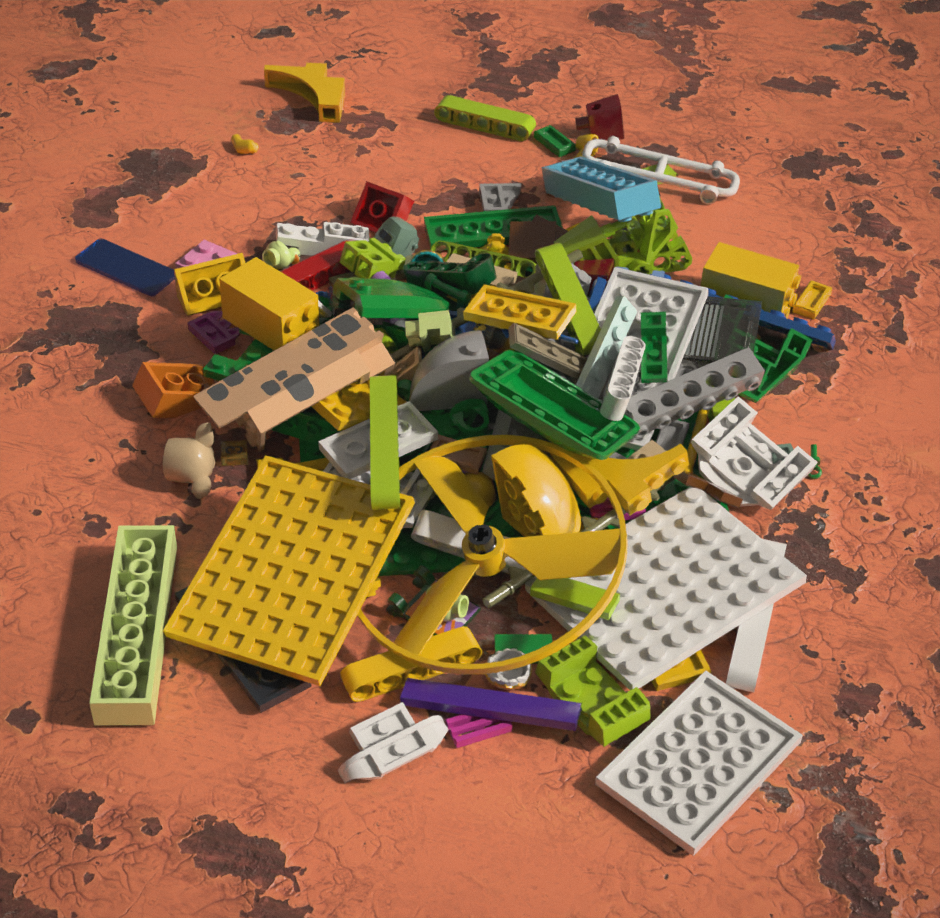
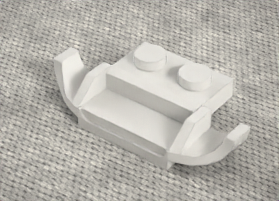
M402 702L350 728L349 733L360 752L345 761L338 769V773L344 783L352 779H381L385 774L429 752L432 753L441 743L449 729L439 715L429 717L415 724Z

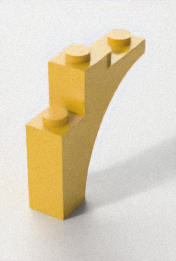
M306 62V67L264 66L265 87L287 90L304 97L316 108L319 114V122L340 123L345 98V80L339 77H327V63Z
M681 444L663 453L640 459L607 458L599 460L578 455L591 464L606 479L620 505L630 516L637 511H642L652 502L650 493L652 489H658L667 479L682 473L689 466L687 450ZM550 453L551 460L558 466L568 480L570 487L589 509L607 499L608 496L589 474L570 461Z

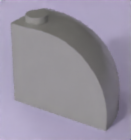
M476 330L452 336L435 346L423 358L414 373L410 388V402L418 411L451 409L456 403L469 398L481 399L487 405V398L469 380L473 370L489 361L482 332Z

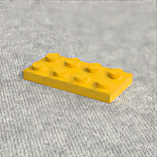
M483 285L463 311L464 320L495 326L500 329H509L513 323H516L547 339L557 340L575 315L576 303Z

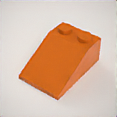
M142 362L132 386L153 418H176L200 409V405L193 396L216 384L218 381L203 376V368L206 364Z

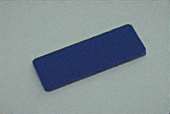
M103 238L96 240L75 257L77 264L151 297L156 296L175 280L174 269Z

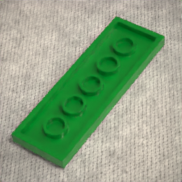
M555 205L424 217V227L430 250L437 241H446L469 247H483L489 243L487 241L488 237L495 233L501 234L505 239L503 244L509 245L510 222L532 221L536 215L548 221H556V225L563 228Z

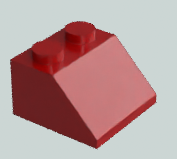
M366 181L350 223L369 228L370 231L377 233L378 229L389 217H400L407 221L414 200L398 192Z

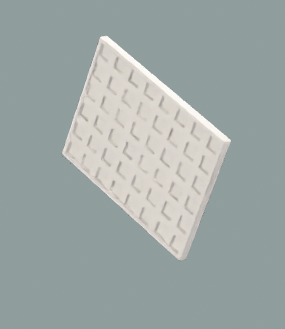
M689 487L626 524L628 539L627 558L624 573L616 590V593L620 594V601L609 620L599 617L577 640L584 635L587 636L598 646L596 658L629 690L635 687L639 689L805 584L807 575L703 490ZM615 570L611 575L575 577L570 579L607 590ZM537 577L525 583V590L529 594L530 588ZM533 597L568 632L588 615L578 610Z

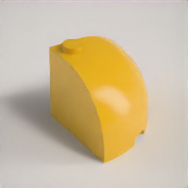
M520 444L507 447L491 455L502 518L524 537L580 531L581 517L574 493L568 480L547 454L535 446Z

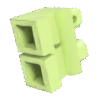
M449 310L418 313L419 320L405 321L409 347L422 346L424 352L429 351L431 345L439 344L453 336V326Z

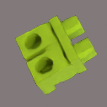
M369 238V241L345 242L340 259L341 264L351 272H355V275L359 278L371 279L379 271H384L390 279L395 278L396 272L403 270L402 268L406 261V258L401 254H395L391 246L387 243H381L376 238Z

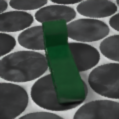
M489 253L476 255L466 263L414 261L404 265L402 268L406 282L424 288L426 277L432 273L438 276L439 280L461 291L467 290L471 294L479 292L483 285H489L497 278L492 256ZM435 289V292H437V293H443V292H441V291Z

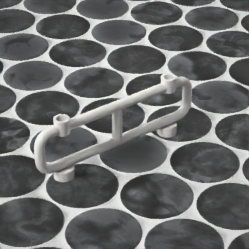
M615 136L609 137L607 141L601 139L591 140L587 142L582 152V157L657 180L660 183L701 192L700 200L705 204L715 203L718 196H733L738 191L740 178L737 173L725 169L721 161H714L711 165L627 146L620 144V140ZM594 148H602L609 154H615L616 152L658 161L655 172L597 159L592 157L591 153ZM666 164L708 173L714 179L725 177L731 180L729 188H720L663 173Z

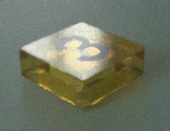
M247 440L221 441L222 466L248 464Z

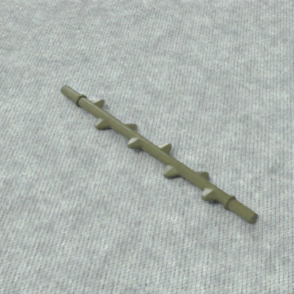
M579 249L567 255L571 264L583 258ZM537 264L535 266L536 273L511 287L501 282L497 284V287L532 294L534 293V285L544 280V277ZM458 308L457 317L451 320L453 336H455L456 328L469 322L464 320L463 311L465 308ZM409 344L389 354L396 364L397 361L401 360L417 346L409 347Z
M670 477L661 487L652 489L650 491L652 501H658L660 497L657 491H662L675 478ZM621 506V509H622V512H623V515H624V514H626L627 512H626V511L624 510V508ZM612 509L598 520L586 516L581 519L584 526L581 532L603 530L608 525L620 528L615 509ZM511 566L508 569L511 580L503 582L501 587L483 598L484 605L487 608L492 607L506 596L514 594L516 589L535 576L527 569L523 570Z

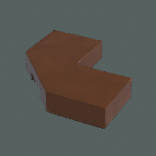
M685 470L678 475L672 476L683 484L701 489L718 501L735 508L740 507L743 501L742 498Z

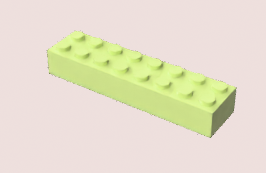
M174 525L118 526L90 697V708L94 725H155L166 639L163 629L168 623L177 553Z

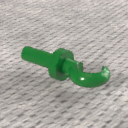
M812 444L811 457L818 462L813 470L818 471V474L813 475L809 473L808 477L818 479L822 475V469L818 466L820 465V458L817 456V445Z

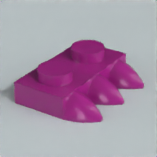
M212 311L187 322L188 330L214 354L234 346L235 340L240 335L239 328H230L232 323L226 319L220 320L222 311Z

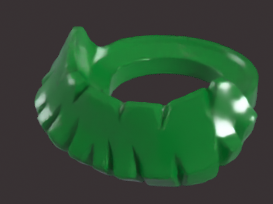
M469 398L456 403L449 412L451 426H457L461 432L467 435H480L484 433L490 422L489 410L485 401ZM474 411L482 416L484 423L480 427H470L463 421V413Z

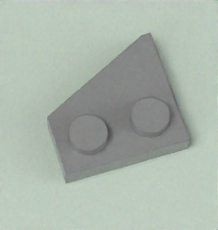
M521 183L479 184V195L483 212L511 209L521 192Z

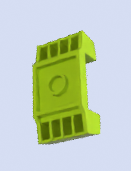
M584 635L558 652L538 661L535 674L547 687L553 699L581 703V712L577 725L586 735H591L605 747L634 728L639 727L644 722L649 721L650 702L637 687L626 693L596 662L598 646Z

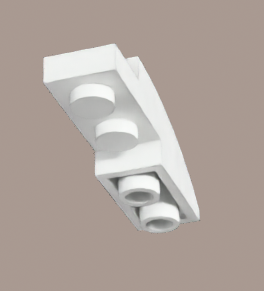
M324 222L322 229L296 226L289 223H277L276 241H281L287 246L297 247L300 255H316L346 240L369 241V228L359 225H344L337 222Z

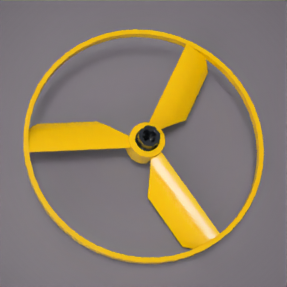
M485 435L441 445L399 467V480L418 468L466 535L462 540V550L466 561L449 571L430 588L394 643L383 636L360 609L357 616L369 634L396 656L426 669L462 675L490 674L520 668L540 661L576 640L601 616L611 602L619 587L626 564L628 539L625 518L621 505L606 479L580 456L556 444L536 438L516 435ZM520 444L532 445L542 451L555 454L580 467L601 486L616 511L620 529L503 539L498 529L483 524L489 509L487 504L457 464L442 456L473 447L489 445L514 446ZM508 556L539 580L611 575L615 570L606 592L592 611L569 632L536 651L503 661L483 664L447 663L419 656L473 574L476 572V575L483 577L497 575L506 566L505 558Z

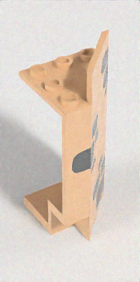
M352 307L193 397L219 429L234 420L239 426L243 424L247 432L245 436L252 447L256 446L261 452L265 447V433L268 430L355 381L360 385L369 380L370 376L392 375L395 362L382 343L384 334L380 330L375 332L373 324L365 317L361 318L358 311Z

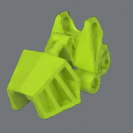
M661 198V208L653 210V213L650 215L640 216L638 214L632 216V219L629 221H616L612 224L610 222L599 227L591 215L554 241V244L560 242L563 245L567 255L579 249L583 258L577 261L614 259V268L625 267L630 271L648 275L652 274V270L665 271V273L683 271L692 264V256L683 238L678 236L676 232L678 226L670 210L665 209ZM664 257V262L661 265H654V261L657 258Z

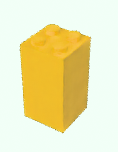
M718 242L703 267L701 287L716 291L718 296L723 298L725 294L731 295L746 305L748 302L762 306V310L769 313L771 310L782 312L785 314L784 317L788 318L790 307L794 306L797 299V294L794 293V290L799 286L801 275H798V264Z
M257 257L219 278L223 318L274 351L319 326L318 294Z

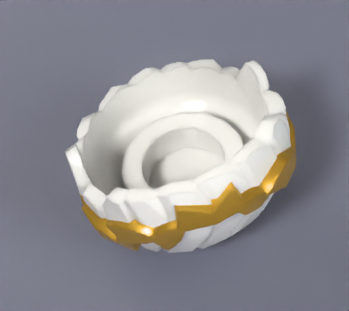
M507 648L503 651H497L494 655L488 657L487 663L503 661L525 654L517 649ZM531 664L520 668L485 675L493 686L504 690L520 689L527 684L532 674Z

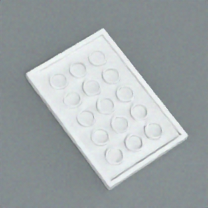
M705 671L596 777L595 785L694 856L800 744L803 735Z

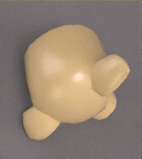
M211 423L201 424L196 431L195 438H170L164 449L163 471L165 478L174 482L192 483V493L197 499H202L208 495L211 488L209 476L212 474L216 463L214 451L211 448L214 442Z

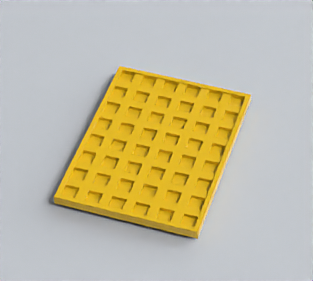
M265 455L163 629L165 637L321 686L415 504L414 497L400 493V509L372 510L371 485Z

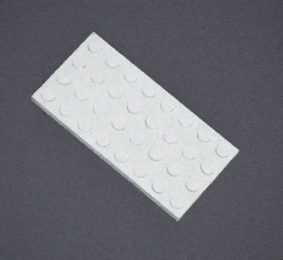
M615 267L594 313L600 328L602 329L616 296H625L637 310L626 336H634L641 339V313L666 311L668 381L674 379L707 299L708 288ZM641 363L631 396L662 384L641 383ZM614 364L598 399L601 401L604 399ZM571 376L568 377V381L576 385L578 379ZM654 430L649 431L642 438L629 440L622 447L639 450L650 441Z

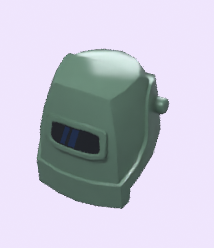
M389 217L381 225L374 237L381 243H387L391 246L395 254H401L404 257L412 255L418 248L419 237L417 236V230L413 225L400 217Z

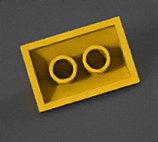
M243 253L174 269L177 297L187 316L222 307L219 278L245 264Z

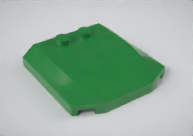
M351 277L337 278L333 285V295L339 300H353L355 302V309L360 317L419 318L418 313L449 310V302L433 291L406 282Z

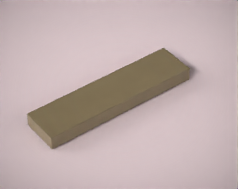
M516 323L509 327L510 348L573 378L579 379L588 358Z

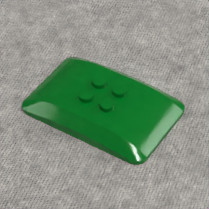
M506 350L473 370L469 376L470 382L502 412L557 446L581 456L605 460L636 436L640 429L639 424L626 415L619 421L605 418L600 413L603 401L516 350Z

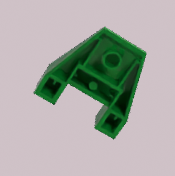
M725 294L719 304L710 349V363L749 347L765 371L759 387L752 391L746 390L738 395L757 403L797 369L805 358L813 339L791 328L780 343L778 350L736 329L747 305ZM721 306H724L715 356L711 357ZM713 315V317H712V319H711V322H710V327H709V332H708V338H709V339H710V334H711V329H712V324H713L714 315Z

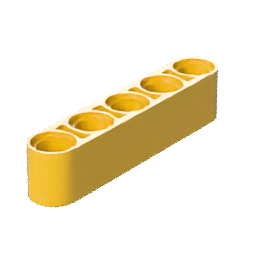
M463 626L432 636L419 656L447 663L472 664L481 657L482 649L471 630ZM387 651L347 665L340 672V677L351 700L361 702L403 688L407 678L426 680L441 675L444 672L412 664L396 656L391 651Z

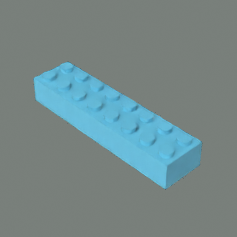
M581 156L541 167L546 193L553 195L555 198H561L563 201L580 205L582 208H588L590 211H596L600 215H606L608 218L617 219L618 222L629 221L632 219V216L638 214L640 216L650 215L653 213V210L661 208L657 180Z

